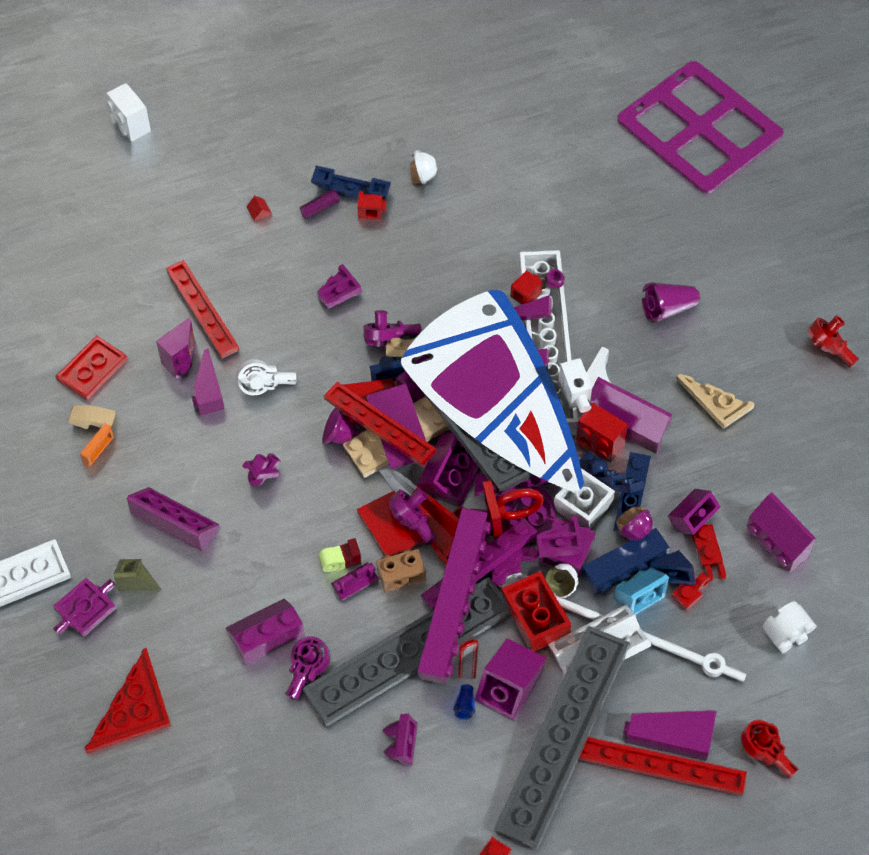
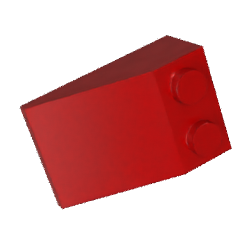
M541 571L501 588L519 633L529 650L536 652L571 633V622Z

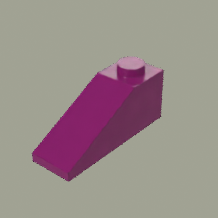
M204 349L194 384L195 396H192L194 409L199 408L200 415L224 410L223 398L209 349Z

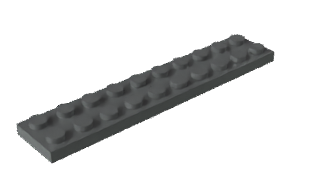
M490 577L476 584L474 594H470L468 600L470 602V610L468 615H464L463 623H465L464 633L462 636L459 635L457 643L461 646L512 615L504 596L494 585ZM434 610L302 688L303 693L326 727L418 672Z
M591 626L587 627L494 828L496 832L538 850L630 647V642Z

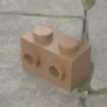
M419 549L405 550L401 554L387 555L377 560V571L384 593L426 581V570Z

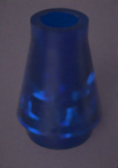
M463 684L460 687V692L453 707L455 716L459 719H470L475 713L474 687L472 685Z

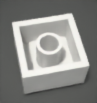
M127 83L107 92L108 101L106 103L111 111V114H109L110 119L114 124H118L120 132L124 137L127 136L132 142L151 132L146 106Z
M581 468L584 479L582 489L579 491H569L562 488L555 496L554 507L555 511L568 520H571L573 516H577L580 527L585 526L592 529L613 504L615 491Z

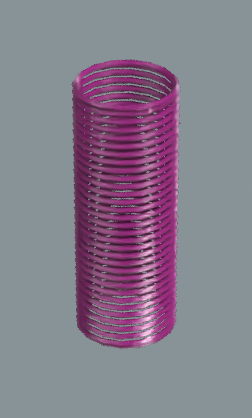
M332 189L300 206L301 214L305 219H309L339 203L340 198L337 192Z

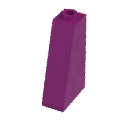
M717 711L636 713L631 715L630 722L625 721L623 734L627 735V744L707 761Z

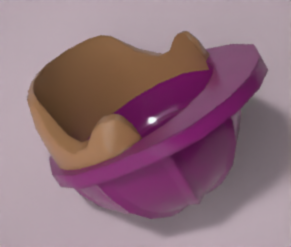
M632 507L623 513L617 520L620 530L619 534L630 540H641L651 532L653 526L650 511L643 507Z

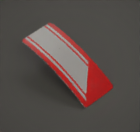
M469 640L460 646L459 678H476L478 640Z

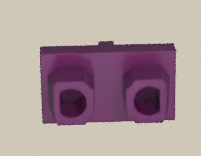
M273 453L268 454L267 457L256 454L253 461H245L242 467L250 470L248 473L249 483L253 486H260L264 483L265 479L277 478L280 472L276 468L281 460Z

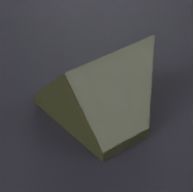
M141 559L119 560L114 572L118 591L162 590L144 567Z

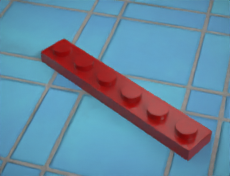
M182 260L167 267L168 275L220 358H225L239 351L238 344L186 262Z
M338 381L324 395L325 401L423 467L436 453L435 447Z

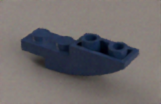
M630 452L625 473L626 478L633 477L634 481H643L645 488L651 456ZM644 489L633 493L621 492L613 531L620 532L617 520L623 513L632 507H641Z

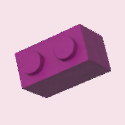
M694 489L668 515V518L677 532L694 535L718 511L720 505L710 490Z

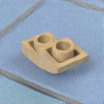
M73 405L68 423L87 430L89 425L101 428L104 423L112 427L116 411L90 405Z

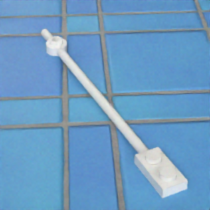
M522 573L509 575L503 585L496 587L501 590L502 587L528 576ZM556 596L561 607L594 621L604 616ZM644 632L650 644L702 665V670L707 676L718 677L721 674H725L741 682H744L746 678V673L726 666L724 658L717 653H710L704 657ZM710 665H715L717 669H711Z

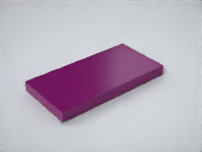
M406 383L366 396L370 404L426 441ZM381 439L391 470L414 463L409 457Z

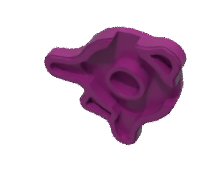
M493 534L485 536L487 545L495 540ZM523 546L492 569L494 585L501 586L509 575L520 573L522 570L520 563L523 561H535L539 557L538 550Z

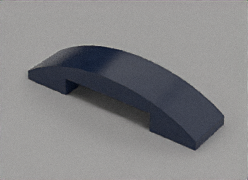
M317 165L311 179L312 184L329 192L334 189L339 196L357 200L359 191H363L365 195H382V200H385L391 186V182L372 178L371 182L336 175L335 169Z

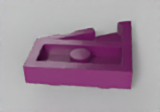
M343 264L338 267V273L335 276H330L327 283L317 291L318 298L327 309L362 293V286Z
M577 516L571 517L570 522L562 526L558 524L552 527L551 530L536 535L539 558L583 554Z

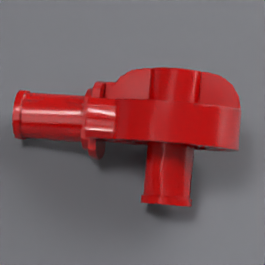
M837 315L830 322L817 318L808 328V335L814 345L825 352H830L832 355H838L849 368L852 367L859 358L847 347L848 341H844L838 332L845 325V322Z
M754 720L742 730L741 743L750 756L763 760L768 766L774 764L788 779L799 769L784 754L786 748L780 742L779 731L774 724L764 720Z

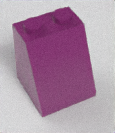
M507 638L484 668L474 700L515 720L542 674L547 658Z

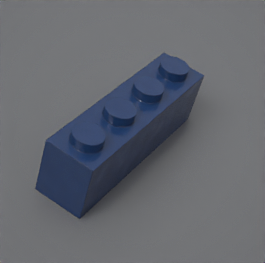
M654 528L643 539L631 540L583 565L581 576L594 596L599 593L605 594L618 583L629 581L642 570L647 571L651 567V561L669 554L670 547L657 528Z

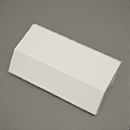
M627 604L548 644L564 676L588 626L630 642V647L624 660L651 646L649 639L640 629L635 614Z

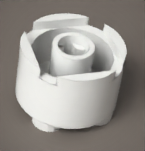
M796 601L778 610L779 614L775 618L771 615L762 626L765 633L782 654L791 649L795 643L797 645L803 644L809 638L807 634L817 627L802 606Z

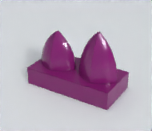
M400 714L398 721L390 723L382 730L389 737L397 739V742L389 745L384 750V753L393 760H399L404 766L412 765L417 721L409 714Z

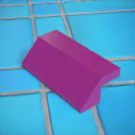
M598 377L592 388L590 404L594 403L628 424L626 439L657 454L661 447L662 437L671 424L672 414Z

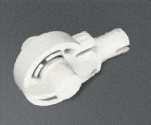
M251 359L240 365L236 373V380L244 393L260 395L267 390H274L277 384L295 385L296 372H277L276 366L267 365L262 360Z

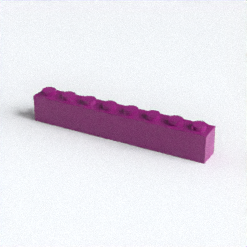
M462 508L418 668L420 679L446 684L448 677H452L454 665L452 664L453 656L457 657L459 652V643L457 641L459 635L462 636L464 633L465 623H463L464 615H468L470 610L469 596L474 594L476 582L474 581L475 574H479L481 569L480 555L485 553L487 542L484 541L485 536L490 534L492 521H489L488 513Z

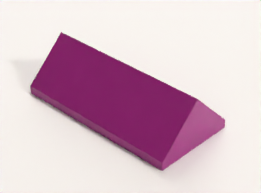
M150 487L130 494L127 497L131 514L200 551H203L220 526V524Z

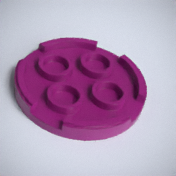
M522 482L496 495V499H498L507 492L524 488L539 491L544 498L543 505L538 511L524 518L536 529L538 534L550 530L555 518V507L550 495L544 489L542 490L528 482ZM530 497L513 499L504 504L506 511L521 510L533 504L535 499ZM523 518L515 520L501 519L502 532L505 533ZM536 537L527 544L535 543Z

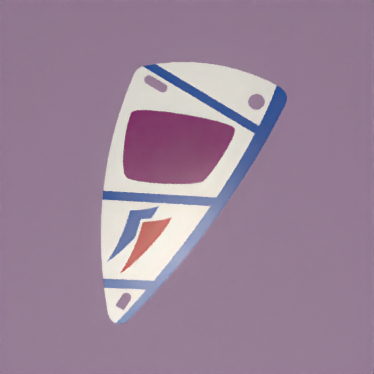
M490 290L459 303L435 319L416 337L403 355L401 364L413 381L441 411L480 443L516 466L566 490L579 491L582 489L584 479L577 451L553 382L527 329L502 291ZM485 305L495 306L496 313L492 316L485 315L482 312V308ZM428 353L433 355V359L419 364L411 362L413 358ZM569 469L574 480L566 482L562 471Z

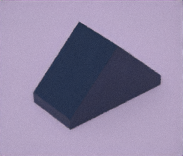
M680 550L655 559L650 563L651 568L669 577L668 583L695 585L696 583L693 565Z

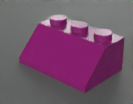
M449 432L441 434L435 446L436 453L427 462L416 485L434 499L461 507L479 467L454 433Z
M772 492L752 512L747 522V528L751 535L756 536L762 542L763 547L768 552H771L776 557L777 562L789 572L810 557L816 538Z
M282 599L225 628L245 665L305 635L300 617L286 599Z

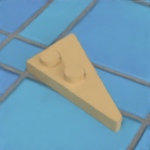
M681 373L677 375L676 380L723 429L754 409L755 404L751 401L746 403L736 399V395L726 393L722 389L710 384L702 385L695 382L694 378L688 375H682Z

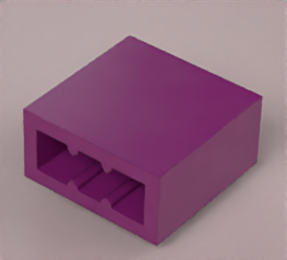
M555 518L550 530L558 524L562 526L570 521ZM579 526L583 554L539 558V563L551 568L558 564H569L576 570L577 577L579 578L582 566L585 565L594 544L596 532L588 527Z

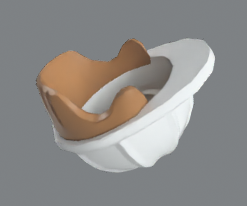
M415 150L412 155L415 159L410 164L411 179L413 183L426 184L427 181L436 175V160L427 153H420L419 150Z

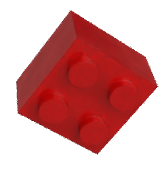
M592 403L591 409L585 412L578 420L576 442L582 448L591 450L599 458L611 463L625 445L628 424Z

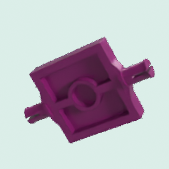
M87 578L82 580L53 605L54 610L63 619L53 627L54 631L60 635L67 627L75 629L82 637L86 636L116 609V605L106 594L116 586L115 583L109 579L99 587Z

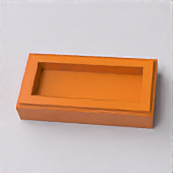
M104 423L80 453L83 465L91 467L112 441L114 435L110 425Z

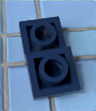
M616 470L604 471V475L595 477L616 492L633 493L644 489L643 481H634L633 477L626 478L625 473H616Z

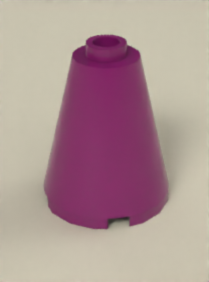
M651 282L645 284L642 291L645 292V298H642L643 311L647 319L653 320L651 321L652 323L660 322L695 307L700 301V293L694 286Z

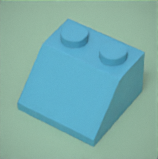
M653 568L647 571L642 570L632 580L628 582L623 581L616 587L614 599L620 607L627 604L636 615L665 597L669 577Z

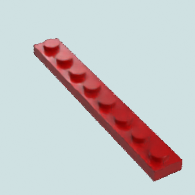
M588 737L578 759L584 762L743 796L747 771Z

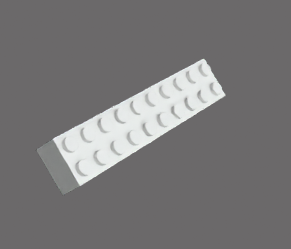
M560 250L520 252V276L527 270L542 280V292L534 300L549 295L552 299L551 317L524 320L525 328L536 348H547L549 352L548 374L562 405L571 434L577 435V407L570 408L558 385L560 364L571 361L564 285L560 288H550L545 282V276L550 270L557 269L562 272Z

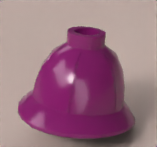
M335 407L327 419L322 444L325 445L330 442L344 444L359 435L360 430L355 427L354 422H350L347 415Z

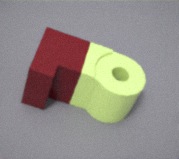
M356 538L347 540V543L343 545L325 548L318 553L324 572L339 571L362 564Z

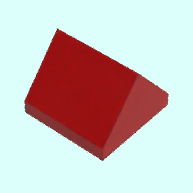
M255 195L246 206L254 222L272 215L266 201Z

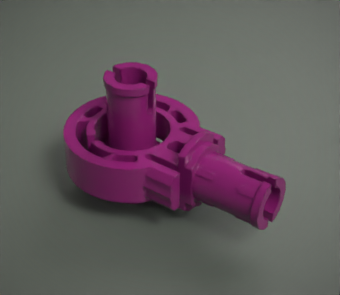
M385 310L375 311V323H368L363 327L364 341L370 346L385 347L387 340L393 338L403 339L404 336H418L422 332L420 323L403 324L401 321L393 324L387 323L388 312Z
M420 488L411 496L404 490H398L391 496L389 501L392 515L403 526L409 527L411 531H417L426 545L431 544L437 539V536L428 526V517L426 515L423 516V512L419 507L423 501L428 499L427 495Z
M305 637L294 645L291 651L292 666L289 670L294 677L285 695L298 700L305 683H308V681L314 682L316 675L321 674L328 667L330 651L327 645L319 638Z

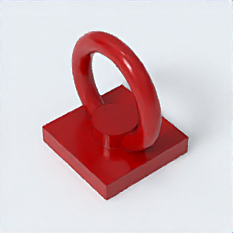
M491 480L483 482L485 504L489 519L492 521L494 539L503 534L501 519H521L532 515L543 505L544 498L537 490L517 489L507 492L496 499ZM521 497L535 499L533 504L517 511H506L504 504L513 499Z

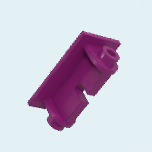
M367 562L332 582L331 585L343 601L378 581L379 577L374 572L376 570L374 565Z

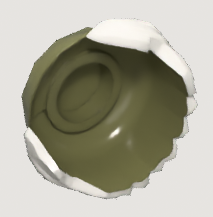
M558 564L552 567L546 575V581L554 595L561 598H566L574 593L579 583L576 570L569 564Z

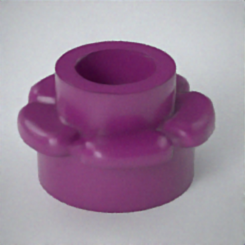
M550 270L545 276V282L550 288H560L564 285L565 277L560 270Z

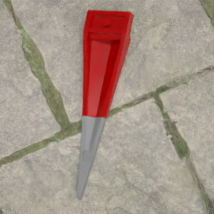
M389 464L379 470L395 492L401 489L411 496L419 488L397 470H391ZM424 491L428 499L423 501L419 507L423 512V516L426 515L428 517L427 524L437 536V539L431 545L440 559L447 565L459 517Z

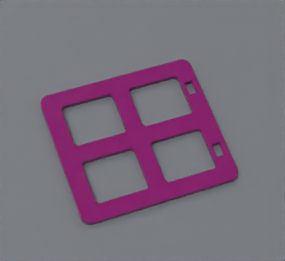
M697 61L688 62L621 111L617 119L620 125L703 193L714 191L783 137V129ZM682 74L685 78L678 81L676 78ZM693 77L699 79L723 99L703 115H698L672 94V92ZM657 103L664 105L688 125L667 142H663L636 120ZM640 104L644 107L640 111L635 110ZM732 110L739 111L765 132L743 149L736 146L712 126ZM697 136H702L729 158L727 162L708 176L703 175L677 153V151Z

